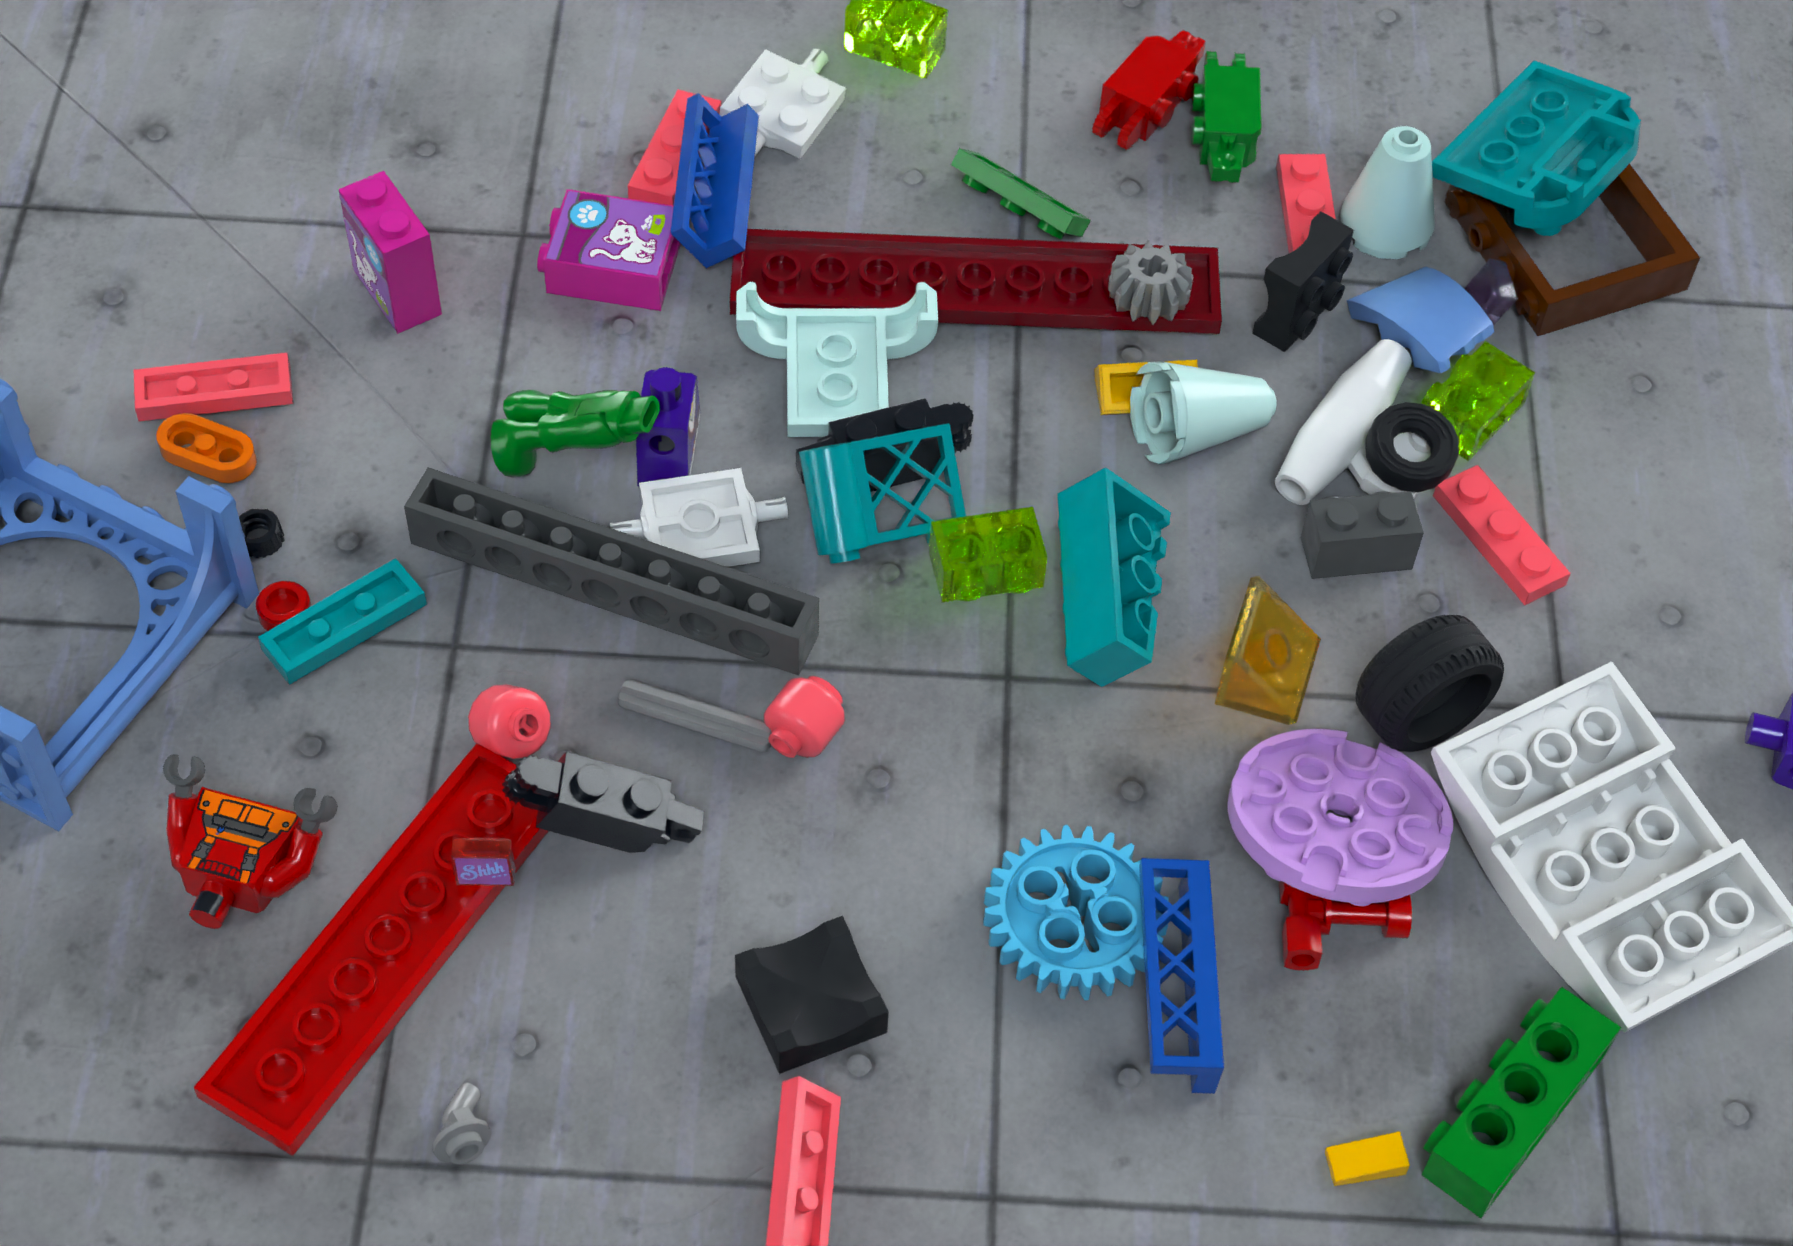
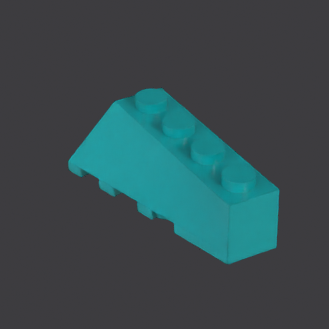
M1106 467L1058 493V528L1061 544L1060 568L1064 598L1062 609L1065 616V656L1067 666L1101 687L1152 662L1158 612L1152 605V598L1160 594L1162 588V578L1156 573L1157 561L1166 556L1167 541L1160 536L1161 529L1170 525L1171 517L1170 511Z

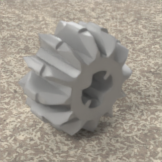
M1148 240L1143 249L1129 244L1124 254L1116 255V259L1112 263L1108 284L1109 297L1115 299L1117 311H1130L1132 321L1141 316L1148 317L1152 325H1154L1159 316L1172 321L1177 311L1185 310V306L1189 302L1190 289L1193 282L1192 268L1186 266L1184 253L1171 254L1169 244L1161 248H1155Z

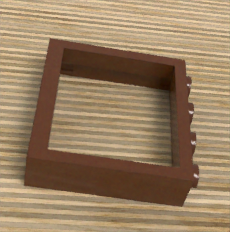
M1630 164L1599 195V198L1646 262L1556 290L1549 284L1491 200L1451 184L1446 193L1445 204L1450 210L1449 215L1459 222L1468 235L1472 248L1484 258L1492 271L1495 281L1504 287L1515 303L1518 314L1525 317L1537 336L1688 290L1700 260V256Z

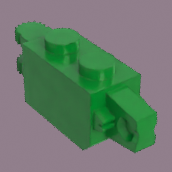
M1206 51L1202 83H1194L1192 89L1191 111H1198L1199 116L1193 117L1191 144L1199 145L1200 164L1208 165L1211 181L1239 182L1242 167H1247L1256 160V144L1262 129L1260 68L1246 67V55L1243 53L1234 54L1231 66L1218 65L1217 52Z

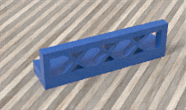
M697 93L687 98L670 233L705 268H708L745 250L759 115L749 104H746L721 117ZM704 124L709 128V136ZM690 219L692 221L696 233L689 227Z
M1141 858L1139 873L1151 1074L1190 1075L1191 1093L1215 1094L1224 1070L1209 860ZM1154 877L1181 878L1178 887L1179 900L1174 905L1169 903L1155 890ZM1156 909L1162 913V915L1157 920ZM1170 921L1181 930L1182 951L1177 956L1172 954L1157 939V933ZM1159 960L1166 965L1161 971H1159ZM1173 973L1181 978L1185 984L1186 1003L1180 1009L1167 999L1160 990V985ZM1162 1012L1169 1017V1019L1163 1024ZM1176 1025L1188 1034L1189 1056L1164 1055L1163 1038Z

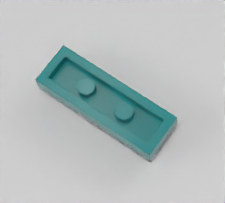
M395 558L258 636L259 644L264 654L290 685L427 605L425 592Z

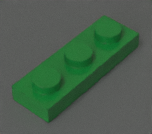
M959 148L951 163L953 167L965 173L962 179L964 183L986 194L990 188L1002 196L999 202L1002 206L1021 216H1025L1027 211L1040 218L1037 226L1054 237L1063 239L1065 234L1082 237L1091 221L978 152Z

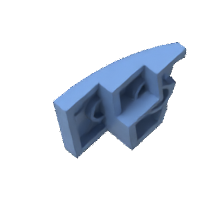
M1429 267L1421 268L1347 300L1352 319L1378 324L1381 340H1393L1403 347L1409 348L1415 368L1437 373L1445 372L1450 368V356L1468 354L1475 348L1476 344L1484 341L1495 332L1493 323L1487 314L1460 284L1448 275Z

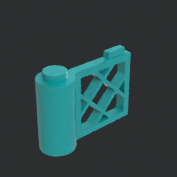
M950 423L799 452L818 555H828L830 564L861 558L859 549L870 545L925 534L927 543L959 538L957 527L968 525ZM937 436L941 458L930 473L909 457L921 439ZM908 442L902 452L892 446ZM881 447L897 459L882 483L867 473L863 451ZM904 465L926 480L911 503L889 489ZM942 472H944L945 483L938 479ZM869 484L877 489L873 497H871ZM933 486L948 495L952 517L933 520L919 510V507ZM885 495L904 508L906 512L895 529L878 532L874 511ZM913 516L924 522L908 526Z

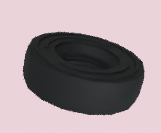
M1404 402L1389 406L1375 418L1365 441L1366 458L1372 471L1384 483L1401 491L1422 492L1435 488L1450 475L1459 456L1458 436L1451 422L1439 411L1419 403ZM1405 432L1415 433L1423 437L1430 447V457L1421 462H1410L1402 458L1394 448V438L1398 434Z

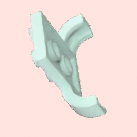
M748 282L736 291V327L741 341L748 348L761 355L777 359H787V437H825L828 435V422L888 408L887 359L901 358L917 353L933 340L938 328L937 291L926 283L919 282L916 284V292L912 299L894 308H778L765 303L759 297L757 285L754 282Z

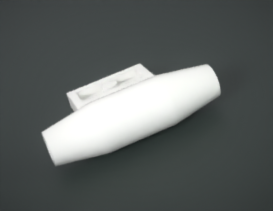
M1389 339L1380 340L1338 378L1297 433L1275 479V486L1284 498L1298 505H1306L1347 467L1360 484L1359 488L1369 495L1381 491L1390 493L1406 492L1384 483L1372 471L1366 458L1365 445L1367 434L1375 418L1389 406H1392L1411 366V356L1401 344ZM1405 432L1398 434L1394 438V448L1402 458L1410 462H1421L1430 457V447L1423 437L1415 433ZM1412 492L1413 498H1415L1419 492Z

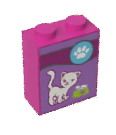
M383 170L338 189L353 269L397 334L442 315L430 234Z
M567 189L561 208L554 207L551 214L549 226L551 238L549 244L542 243L539 249L537 268L539 272H543L545 275L546 293L661 311L681 245L670 233L674 206Z

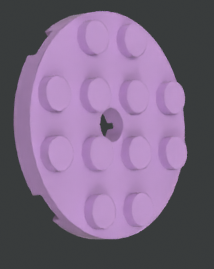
M1330 729L1289 731L1272 736L1254 746L1244 755L1239 763L1238 770L1230 787L1227 808L1229 820L1238 841L1246 852L1264 868L1268 876L1318 897L1348 902L1356 906H1368L1372 903L1387 902L1410 895L1423 888L1438 874L1448 853L1453 831L1451 809L1442 790L1433 778L1406 755L1391 749L1379 742L1378 749H1374L1360 743L1346 740L1348 732ZM1332 810L1334 813L1338 815L1350 816L1352 818V822L1350 823L1349 818L1339 817L1334 815L1333 813H1328L1326 815V811Z

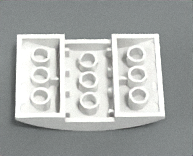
M1609 662L1433 747L1431 755L1450 806L1470 847L1512 916L1566 983L1591 1007L1619 1025L1625 1033L1793 944V906L1743 838L1733 844L1729 841L1669 759L1676 749L1673 743L1614 663Z

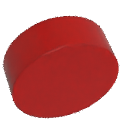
M279 581L268 585L259 593L256 599V610L260 624L267 631L311 607L306 589L300 584L291 581Z

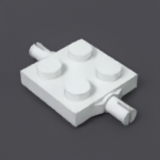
M765 49L721 105L719 115L722 117L749 104L759 115L755 156L762 147L766 146L781 149L801 159L843 103L846 87L818 75L829 61L824 51H821L819 54V49H813L804 63L798 65Z
M737 468L639 483L642 503L640 519L616 523L610 522L609 524L612 529L725 567L760 562V549L756 536L758 522L788 519V508L785 497L755 502L745 487L742 469Z

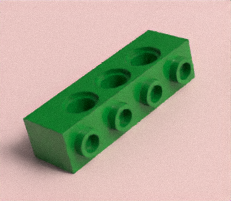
M1562 986L1548 1004L1540 998L1534 1003L1520 1024V1027L1526 1031L1517 1044L1509 1038L1505 1040L1488 1065L1495 1072L1485 1084L1478 1079H1475L1470 1084L1456 1105V1108L1462 1114L1452 1126L1443 1120L1423 1147L1430 1154V1157L1421 1175L1480 1219L1607 1055L1621 1030L1619 1025ZM1538 1051L1551 1053L1559 1062L1546 1060ZM1513 1091L1519 1093L1528 1103H1518L1512 1100L1506 1092ZM1473 1133L1487 1134L1495 1141L1496 1145L1491 1146L1481 1143Z

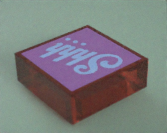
M492 838L453 839L451 859L457 885L514 886L516 868L511 840Z

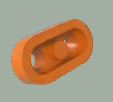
M190 413L173 415L164 420L157 429L156 438L161 455L167 462L221 483L241 481L247 478L256 467L257 458L252 440L246 434ZM191 444L189 447H182L183 445Z

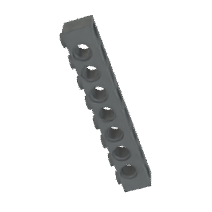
M429 467L404 505L410 541L413 545L798 676L819 635L818 597Z

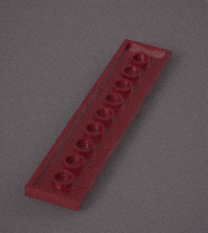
M747 229L745 250L733 256L730 314L736 315V291L748 282L756 283L757 293L765 303L778 308H894L910 301L916 292V284L924 282L937 291L938 323L1220 334L1222 313L1218 248L1169 246L1171 254L1184 253L1186 266L1192 268L1193 282L1190 289V298L1185 306V310H1178L1172 321L1159 316L1154 325H1152L1148 317L1141 316L1132 321L1130 311H1117L1115 299L1109 297L1108 284L1112 263L1115 261L1116 255L1124 254L1129 244ZM1131 244L1140 249H1143L1144 245L1141 244ZM1152 245V246L1155 247V248H1161V247H1163V246H1165V245Z

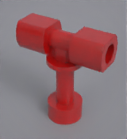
M1279 881L1280 903L1289 908V917H1286L1282 930L1284 967L1288 969L1313 970L1319 967L1322 957L1321 935H1329L1331 924L1381 926L1384 938L1408 939L1412 923L1410 895L1387 902L1372 903L1368 906H1356L1348 902L1332 901L1292 887L1283 881Z

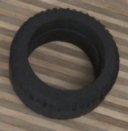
M1460 615L1432 617L1399 634L1374 656L1358 681L1355 697L1356 704L1361 714L1382 741L1391 749L1406 752L1424 750L1455 735L1471 723L1490 704L1501 686L1504 663L1500 654L1468 618Z

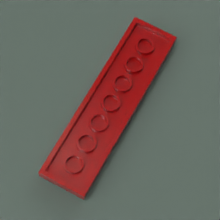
M478 743L474 745L193 1087L197 1098L291 1156H294L507 885L459 884L454 858L507 859L511 880L548 833L547 830L536 828L538 810L521 806V803L515 804L514 801H509V798L505 797V792L502 791L504 789L502 784L505 781V777L517 768L516 764Z

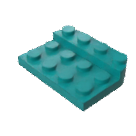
M1534 60L1432 161V176L1455 187L1515 209V225L1532 228L1536 233L1543 236H1552L1562 230V225L1578 218L1635 158L1639 146L1641 119L1630 107L1631 97L1627 94Z

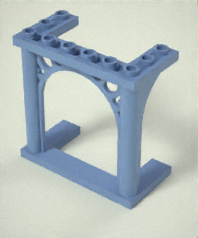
M0 379V516L2 515L6 524L0 530V546L18 540L40 537L66 538L88 543L105 551L119 561L134 580L139 594L140 610L137 628L125 653L46 745L43 743L36 724L0 706V800L60 831L73 815L66 799L231 603L234 602L247 609L259 595V590L245 542V535L238 516L236 502L227 490L215 484L208 486L188 476L175 491L186 528L182 529L166 521L157 511L150 507L143 506L140 508L123 500L116 491L108 486L100 485L97 487L81 479L71 468L62 464L55 466L39 458L35 453L29 436V427L24 422L17 402V393L7 382ZM27 499L43 506L41 516L32 523H24L16 517L18 506ZM57 513L70 521L58 522L54 519ZM143 556L153 562L144 565L138 562L137 559ZM166 572H174L186 578L182 584L171 589L160 590L150 586L151 581L155 577ZM157 605L166 606L161 616L153 612Z

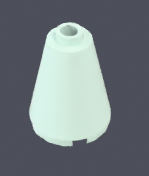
M1400 126L1388 130L1342 203L1340 222L1354 230L1352 235L1354 239L1353 246L1361 252L1377 258L1400 259L1407 257L1408 251L1420 247L1419 251L1427 246L1433 235L1435 214L1431 143L1428 137L1418 129Z
M1162 361L1148 362L1140 367L1136 375L1144 374L1141 386L1132 387L1130 396V417L1135 439L1138 444L1147 443L1152 454L1145 455L1146 458L1158 464L1173 462L1264 428L1269 424L1277 406L1273 389L1262 378Z

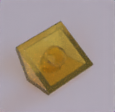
M1260 576L1250 578L1224 661L1215 704L1286 725L1295 724L1299 717L1321 638Z

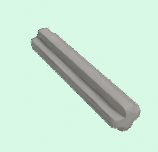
M625 680L620 690L618 705L621 708L759 752H766L771 746L768 737L772 732L764 721L635 680Z

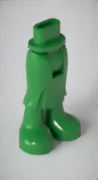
M537 390L517 391L508 395L503 402V410L508 419L501 418L495 420L491 428V451L494 463L505 476L511 478L521 477L530 474L535 468L536 450L540 448H546L549 452L555 453L564 449H604L617 446L621 442H632L640 433H648L652 429L659 414V401L655 396L641 397L636 391L602 390L580 395H571L561 391L554 392L552 395L544 394Z

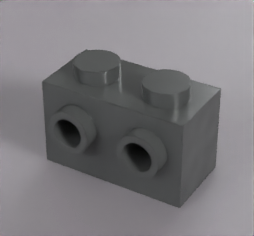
M1381 491L1372 495L1352 497L1328 496L1319 500H1310L1300 538L1311 579L1412 570L1424 531L1411 491L1395 493Z

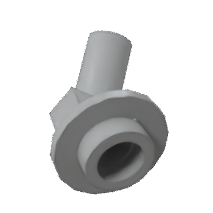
M464 1083L460 1085L443 1113V1127L432 1146V1151L439 1161L452 1162L454 1164L468 1163L476 1159L483 1152L484 1147L491 1138V1130L488 1124L483 1120L474 1118L472 1114L474 1107L481 1098L480 1091L472 1084Z

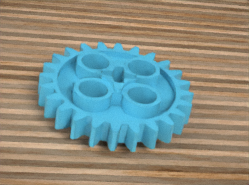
M1063 825L1061 839L1054 840L1046 829H1042L1038 846H1035L1031 841L1023 837L1020 839L1019 855L1005 851L1003 853L1002 868H993L991 871L990 885L992 887H986L984 905L987 908H985L983 920L984 926L992 928L990 929L988 941L990 947L1003 946L1000 954V964L1007 965L1018 961L1016 979L1021 981L1032 973L1038 976L1036 991L1039 993L1045 990L1050 982L1058 984L1060 999H1065L1070 986L1079 988L1083 1000H1089L1093 985H1099L1107 996H1111L1115 978L1128 987L1132 986L1135 969L1145 973L1139 873L1141 860L1134 863L1132 861L1135 845L1130 843L1118 851L1113 848L1114 833L1110 832L1101 842L1094 841L1093 830L1090 826L1086 827L1081 838H1074L1069 826ZM1057 871L1062 872L1064 874L1065 879L1068 883V887L1066 886V883L1064 884L1062 878L1057 873ZM1084 876H1092L1098 878L1102 882L1092 884L1082 880L1081 878ZM1154 877V888L1160 894L1163 879L1162 877ZM1032 892H1040L1046 894L1050 898L1046 900H1038L1032 898L1028 894ZM1068 896L1071 901V906L1067 907ZM1156 909L1157 920L1162 915V913ZM1085 916L1084 924L1082 925L1081 917ZM1115 923L1123 927L1124 930L1111 931L1103 927L1102 924ZM1168 924L1157 933V939L1161 944H1163L1164 940L1161 936L1166 935ZM1084 937L1086 938V940L1088 939L1090 945L1096 952L1089 951L1084 941ZM1061 939L1067 941L1072 946L1058 948L1050 944L1049 941Z

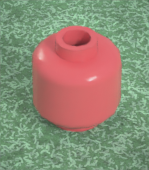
M816 676L790 679L763 715L764 723L772 732L768 737L772 747L789 758H794L796 755L806 758L820 755L845 721L844 709L841 705L843 700L837 689L826 680Z
M507 684L495 685L481 692L472 703L468 715L469 731L474 742L495 754L510 759L528 757L537 752L547 740L551 728L550 712L545 701L534 691Z

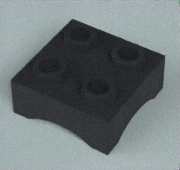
M1320 211L1311 221L1309 235L1304 243L1295 251L1275 258L1266 267L1263 280L1268 292L1267 310L1255 321L1252 334L1283 352H1286L1298 338L1304 340L1309 336L1317 323L1318 316L1325 309L1328 311L1333 310L1343 296L1345 286L1341 284L1342 277L1353 258V253L1349 251L1354 231L1352 228Z
M843 915L826 921L817 928L793 940L770 947L753 948L735 955L736 979L779 1074L887 1033L889 1011L864 968Z

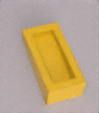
M1400 1131L1330 1146L1325 1149V1156L1334 1186L1402 1176L1407 1174L1410 1167Z

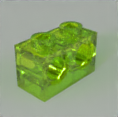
M851 0L845 8L844 50L927 79L946 49L948 9L922 0Z
M1485 341L1471 356L1469 354L1462 355L1454 365L1450 377L1443 384L1438 381L1435 382L1425 394L1421 404L1439 411L1451 422L1458 436L1459 456L1469 461L1525 404L1535 372Z
M1033 507L931 522L929 556L942 603L956 600L973 601L982 596L1008 592L1020 594L1034 588L1044 587L1048 556Z

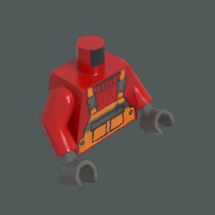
M172 754L165 760L163 774L171 784L175 785V793H171L168 796L166 827L172 867L180 873L186 892L197 897L189 912V916L196 923L207 928L219 929L231 906L253 913L264 911L273 898H279L308 878L323 835L319 829L320 823L328 822L337 813L338 806L333 797L324 796L319 810L314 814L311 805L315 798L316 790L313 788H304L298 792L294 799L295 812L204 787L196 795L192 793L193 786L199 783L205 774V765L198 757L191 758V772L185 779H182L178 774V755Z

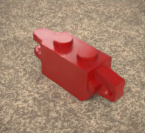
M1184 30L1180 31L1170 40L1159 35L1145 37L1102 85L1099 114H1097L1093 123L1092 132L1100 137H1104L1114 126L1121 129L1117 145L1127 150L1138 139L1146 142L1158 127L1164 128L1170 121L1175 107L1182 100L1188 101L1192 96L1193 84L1199 81V77L1195 75L1196 66L1204 55L1206 41L1200 37H1194L1191 33Z

